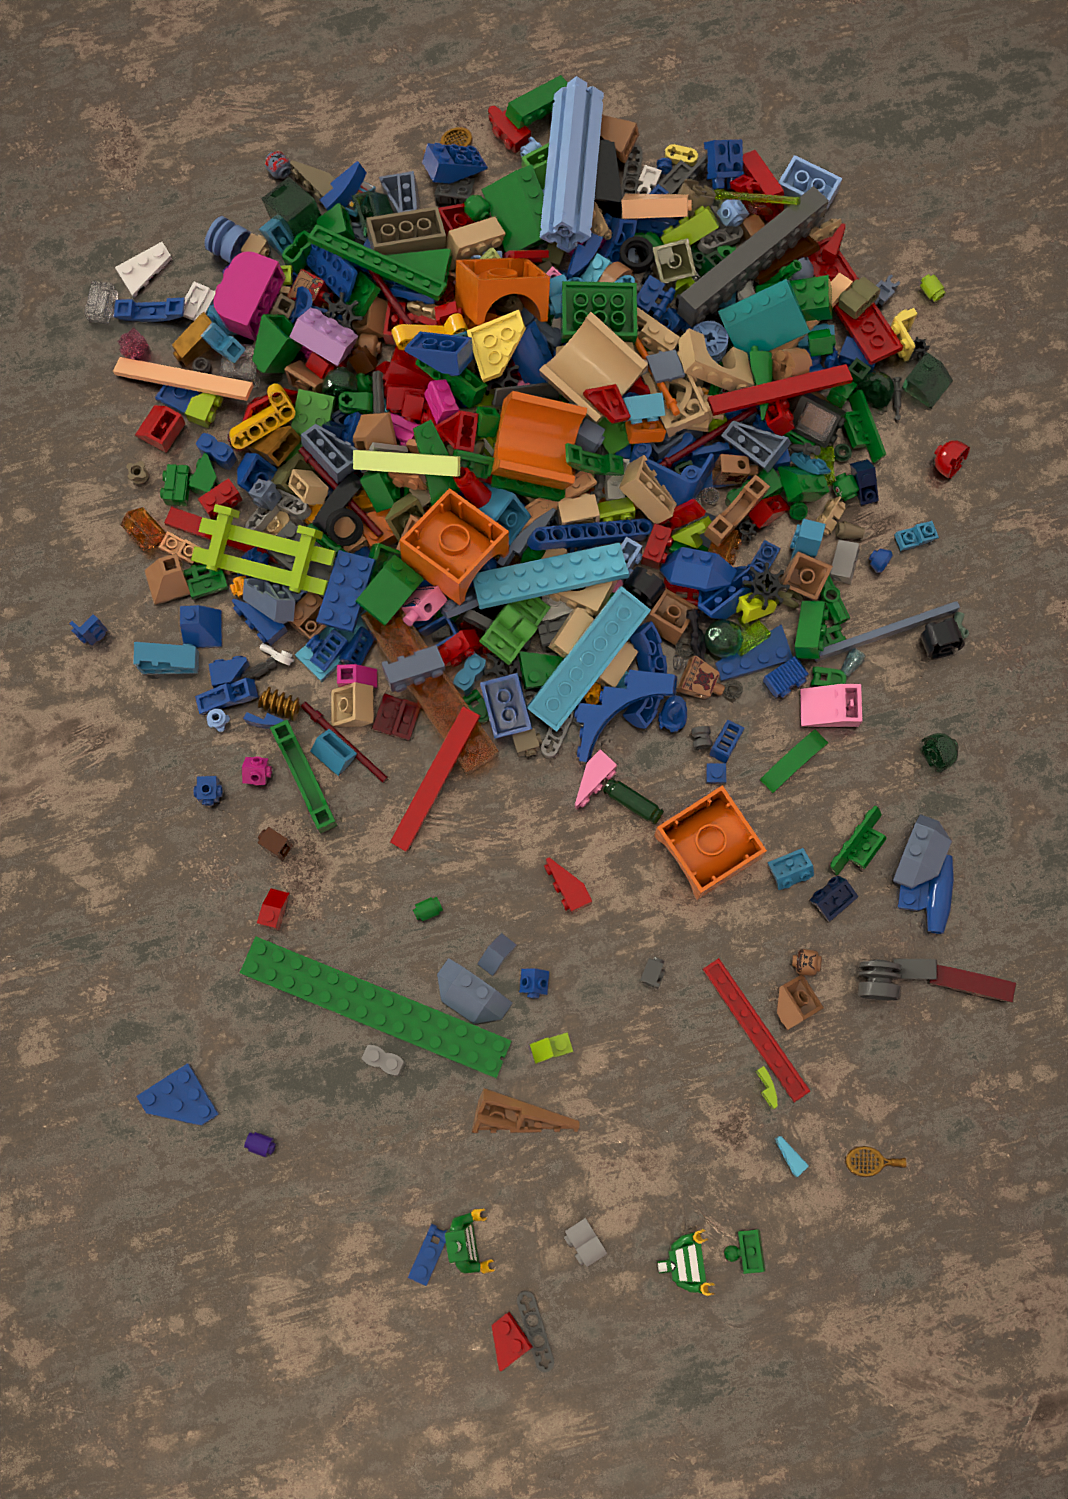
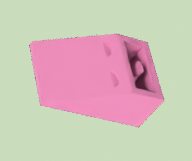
M837 684L800 689L801 727H859L862 723L861 684Z

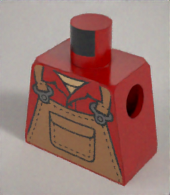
M303 269L300 270L287 296L296 302L297 288L304 286L312 295L313 306L321 308L323 303L328 304L324 300L325 297H330L332 302L334 298L333 294L328 293L329 289L324 280Z

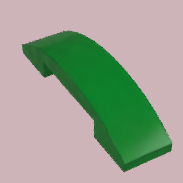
M565 444L566 463L572 468L598 475H624L622 456L610 453L600 455L584 451L582 446Z
M814 729L782 757L760 781L773 794L807 761L823 749L828 742Z

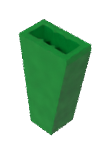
M451 249L385 255L442 282L447 283L453 258ZM381 276L383 280L392 281L384 276Z

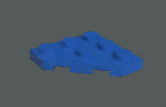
M189 1063L136 1096L147 1114L197 1125H204L220 1115Z

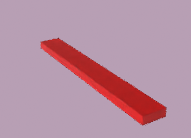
M847 364L709 396L707 402L712 415L715 416L852 383L853 378Z
M171 506L164 522L165 525L209 541L212 539V535L198 532L202 517ZM227 540L226 547L243 553L256 547L232 540ZM257 548V551L268 554L266 549ZM272 557L268 559L269 562L280 565Z
M465 706L462 707L390 843L408 852L481 715Z
M718 958L703 968V972L792 1102L795 1103L811 1092L721 960Z

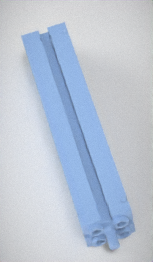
M577 76L567 83V87H562L554 94L555 102L553 103L541 218L542 230L540 231L541 239L550 244L555 241L557 247L567 253L575 249L578 242L583 243L591 237L590 228L592 227L603 110L602 99H604V92L594 86L587 87V82Z

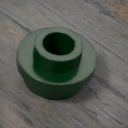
M838 444L833 450L834 458L840 462L848 461L852 455V450L847 444ZM843 451L845 455L842 456L839 454V452Z

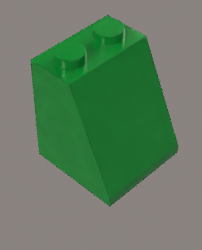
M263 314L261 317L252 361L262 373H285L286 366L292 363L303 347L302 344L290 338L294 325L285 315Z

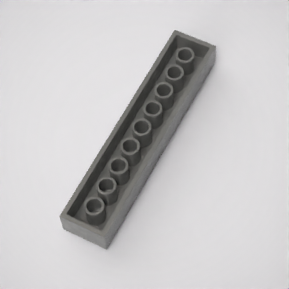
M814 186L680 294L677 314L692 328L696 324L703 322L708 314H713L717 311L719 305L723 302H728L736 291L740 292L747 282L755 280L763 269L767 270L775 259H780L786 250L794 248L798 240L802 237L806 238L814 227H819L824 222V215L827 212L829 200Z

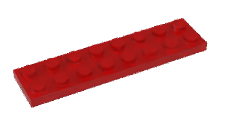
M831 236L817 242L820 250L808 256L814 267L813 277L829 275L831 282L841 273L853 282L858 279L840 250L834 265L822 260L823 248ZM839 302L833 307L870 365L903 350L902 343L875 303L866 308L856 319H853L839 308Z

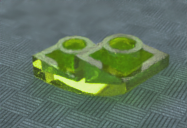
M820 446L821 452L819 455L814 454V459H822L831 470L829 474L823 475L827 485H832L835 481L833 446H828L825 449Z

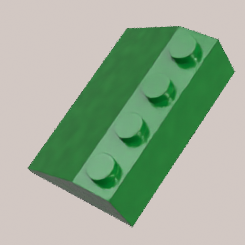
M532 164L518 169L481 189L485 200L490 204L491 216L496 217L505 232L502 241L505 252L509 250H528L547 243V241L540 238L544 194Z
M562 281L561 343H568L583 324L588 314L592 312L624 342H632L635 345L638 336L637 283Z

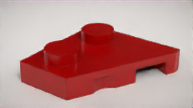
M616 384L586 389L583 392V396L612 424L628 421L631 417Z
M510 1312L492 1324L498 1368L502 1372L532 1349L533 1346Z

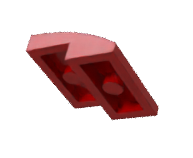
M509 250L502 258H527L531 262H542V258H549V250Z

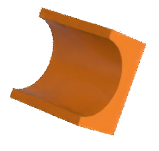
M492 258L456 260L455 301L458 307H461L463 312L476 325L484 324L486 314L491 305L499 298L509 294H517L524 307L540 322H548L550 277L529 259Z
M512 391L503 399L491 474L561 490L573 485L575 476L572 475V467L566 463L565 444L575 445L577 433L582 420L586 416L587 408Z
M450 488L399 540L402 561L430 584L438 586L446 596L458 605L465 601L467 590L479 570L494 556L500 555L505 558L509 554V531Z
M723 785L659 825L654 835L658 842L665 845L680 865L697 900L762 859L767 851Z

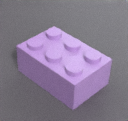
M309 308L297 319L290 338L338 366L350 355L358 335L353 330L338 324L335 319L324 316L318 309Z

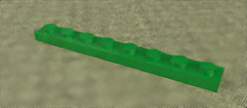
M317 224L308 236L309 243L436 301L440 300L447 289V283Z

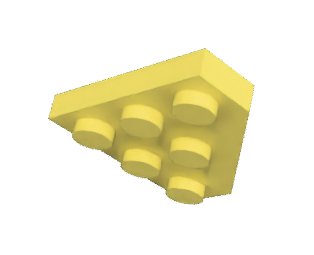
M519 310L467 330L468 337H472L473 353L484 383L502 376L526 330Z

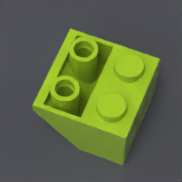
M628 497L597 504L600 514L599 522L635 519L636 510L633 502Z

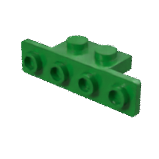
M861 389L857 390L849 398L853 411L846 412L844 426L852 448L867 447L872 462L877 463L886 455V451Z
M492 475L491 487L504 489L517 495L535 499L543 498L557 502L565 498L566 489H556L497 475Z
M874 805L866 813L863 822L855 828L852 837L844 843L841 852L833 858L830 867L834 874L839 875L848 861L865 869L887 838L884 834L873 829L882 816L879 807Z

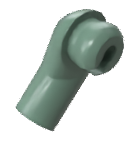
M956 612L954 620L958 624L963 639L967 638L969 631L962 625L965 614Z

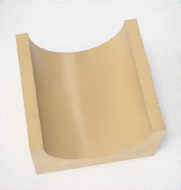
M590 312L568 343L553 359L544 364L539 371L540 376L571 404L586 407L587 413L585 417L598 424L605 416L583 396V392L586 389L616 384L621 396H623L646 371L648 363Z

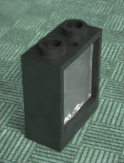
M812 393L803 394L793 414L794 420L792 421L795 428L791 431L826 449L830 444L833 445L838 437L836 432L838 428L841 429L846 421L844 418L846 411Z

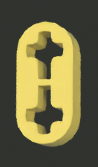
M671 144L665 149V158L671 159L672 164L677 165L682 160L690 167H693L697 163L698 153L695 149Z

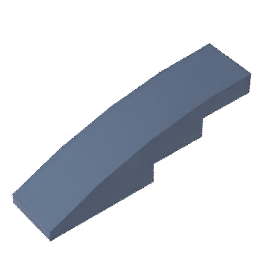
M554 508L538 517L515 538L511 545H509V554L505 558L500 557L498 560L499 567L509 566L515 554L522 558L523 553L528 547L527 539L531 533L538 527L551 526L558 514Z

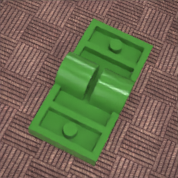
M298 389L295 417L292 419L291 427L300 437L302 433L315 424L322 427V424L332 419L336 397ZM302 441L293 449L284 462H287L299 453L298 450L303 447Z
M539 597L507 603L479 642L509 665L524 644L536 632L537 626L551 607Z

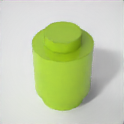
M928 274L921 279L920 287L930 300L937 302L946 294L944 286L935 274Z

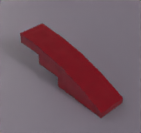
M937 965V980H930L931 985L947 987L952 990L971 993L975 996L1013 1003L1016 989L1015 982L942 965Z

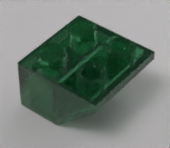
M366 191L352 195L353 208L364 238L368 237L366 218L393 214L386 194Z

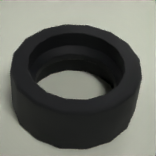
M634 236L623 242L620 247L619 261L633 270V274L643 273L651 267L654 252L652 244L647 239ZM634 247L641 248L647 253V259L641 263L631 262L626 258L627 250Z
M340 508L328 516L326 531L336 544L350 546L361 538L363 522L353 510ZM342 517H350L355 522L354 532L346 538L337 536L334 531L335 523Z

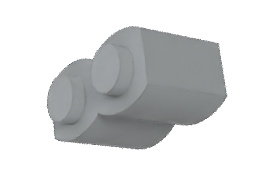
M367 1045L362 1056V1060L368 1065L381 1068L393 1076H400L406 1064L399 1056L386 1053L375 1045Z
M586 1218L565 1231L567 1235L564 1239L570 1248L572 1246L575 1247L578 1252L575 1254V1257L581 1266L585 1264L588 1267L607 1255L606 1250Z

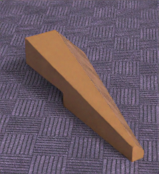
M483 1088L477 1104L472 1133H478L479 1130H490L491 1133H496L497 1130H510V1133L542 1132V1129H553L554 1132H560V1129H573L574 1132H577L579 1129V1121Z

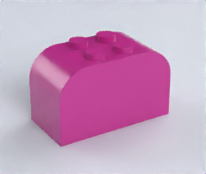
M247 251L235 256L229 267L225 269L223 280L216 287L214 307L229 331L256 341L261 317L263 314H269L286 279L278 261L255 252Z

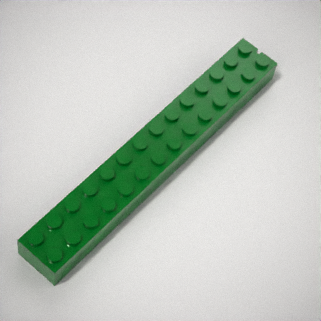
M256 936L240 970V974L495 1079H498L504 1064L500 1058L506 1059L512 1044V1040Z

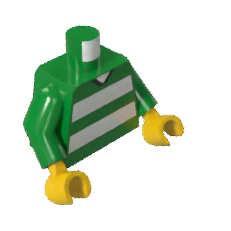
M474 1209L471 1214L467 1213L455 1217L451 1222L450 1229L445 1232L449 1263L455 1264L461 1273H479L481 1271L483 1274L495 1270H491L488 1267V1263L494 1262L491 1259L479 1263L473 1221H485L487 1217H480L481 1211H485V1209Z
M701 1229L695 1233L681 1236L672 1244L671 1250L668 1251L669 1260L657 1261L659 1274L671 1272L672 1281H675L678 1287L688 1292L703 1293L708 1296L714 1295V1293L708 1291V1286H715V1284L712 1282L706 1283L701 1243L707 1241L708 1238H701L700 1234L705 1232V1229Z

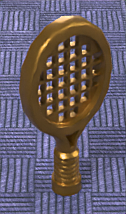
M463 127L452 128L443 134L440 143L450 145L455 142L456 145L460 144L458 146L464 145L467 147L472 143V134Z
M867 1146L852 1149L847 1154L845 1160L847 1168L855 1175L861 1177L874 1176L885 1166L906 1168V1158L886 1159L878 1150Z

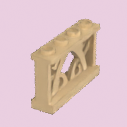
M677 352V355L683 367L680 352ZM649 370L646 374L641 375L644 384H647L650 389V394L661 393ZM686 373L688 381L678 378L672 380V382H664L668 391L669 383L686 389L681 404L677 403V407L680 410V414L674 416L671 410H667L666 401L663 400L665 416H660V420L666 429L668 437L676 435V432L703 420L710 419L708 412H711L708 402H704L702 399L704 394L701 387H697L695 384L697 378ZM693 392L695 394L696 399H691ZM693 405L699 407V411L696 414L689 415L685 412L686 409L694 412V409L691 408ZM681 415L685 417L684 419L675 422Z

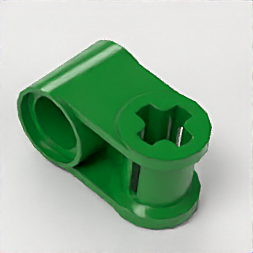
M343 392L339 395V409L345 414L356 412L362 415L373 414V394L369 392Z

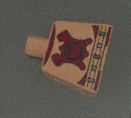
M720 454L712 470L713 485L742 484L748 476L758 474V466L749 465V458L747 456Z
M693 656L687 662L676 691L706 699L712 693L721 696L725 686L717 682L720 673L699 657Z

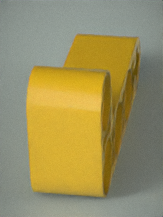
M456 313L447 319L444 326L400 324L395 326L391 333L397 348L405 350V347L420 331L454 335L467 331L468 328L463 316Z
M271 384L267 389L271 406L230 430L229 437L234 448H245L295 417L293 403L281 385ZM276 392L281 393L279 397H272ZM284 408H290L288 412H282ZM268 417H274L272 421H266ZM253 426L258 427V429L255 431L250 430V428Z

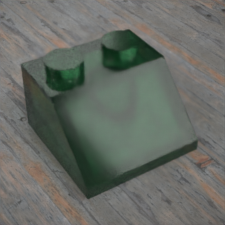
M926 352L905 379L902 389L932 409L953 382V379L943 363Z

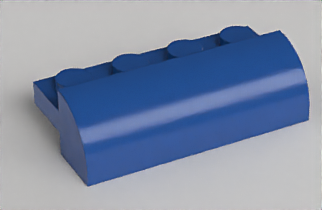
M531 321L525 325L526 330L511 358L514 364L519 366L518 371L525 384L548 383L540 376L539 370L544 364L553 359V356L536 322Z

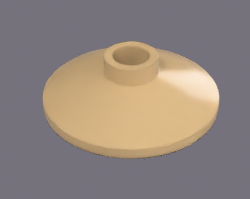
M279 511L263 530V533L276 536L290 521L289 515L286 512Z

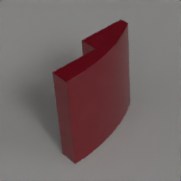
M384 693L371 730L409 741L421 705Z

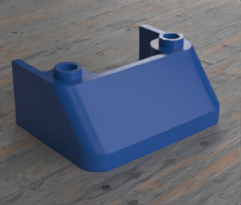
M650 443L635 444L629 463L645 455L648 459L645 461L651 471L655 470L657 481L661 486L664 485L676 502V506L696 499L715 467L714 455L710 453L702 468L690 465L685 467L680 475L649 459L652 454Z

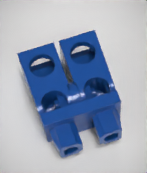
M712 140L704 142V150H707L708 154L707 171L709 174H707V180L712 179L713 189L725 188L724 179H727V189H731L730 182L744 174V171H742L743 140Z

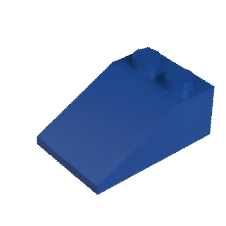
M420 331L405 347V352L437 371L449 374L450 376L460 375L474 359L472 337Z

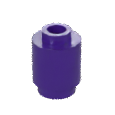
M250 1132L246 1138L244 1148H247L249 1152L267 1158L269 1154H273L276 1143H273L274 1138L257 1132Z

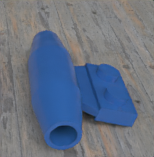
M946 855L937 877L912 889L903 885L900 887L898 909L919 911L926 908L927 929L930 933L944 934L951 910L954 883L953 857Z

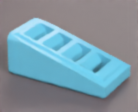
M777 1136L775 1140L793 1175L798 1177L808 1168V1164L782 1136Z

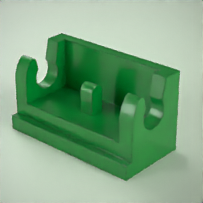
M461 450L453 451L452 456H460V467L469 468L478 478L487 479L491 476L494 457Z

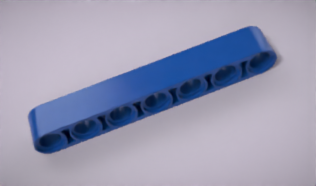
M632 519L538 527L528 537L527 544L532 550H548L623 543L626 537L635 542H640L652 532L653 526L647 519Z

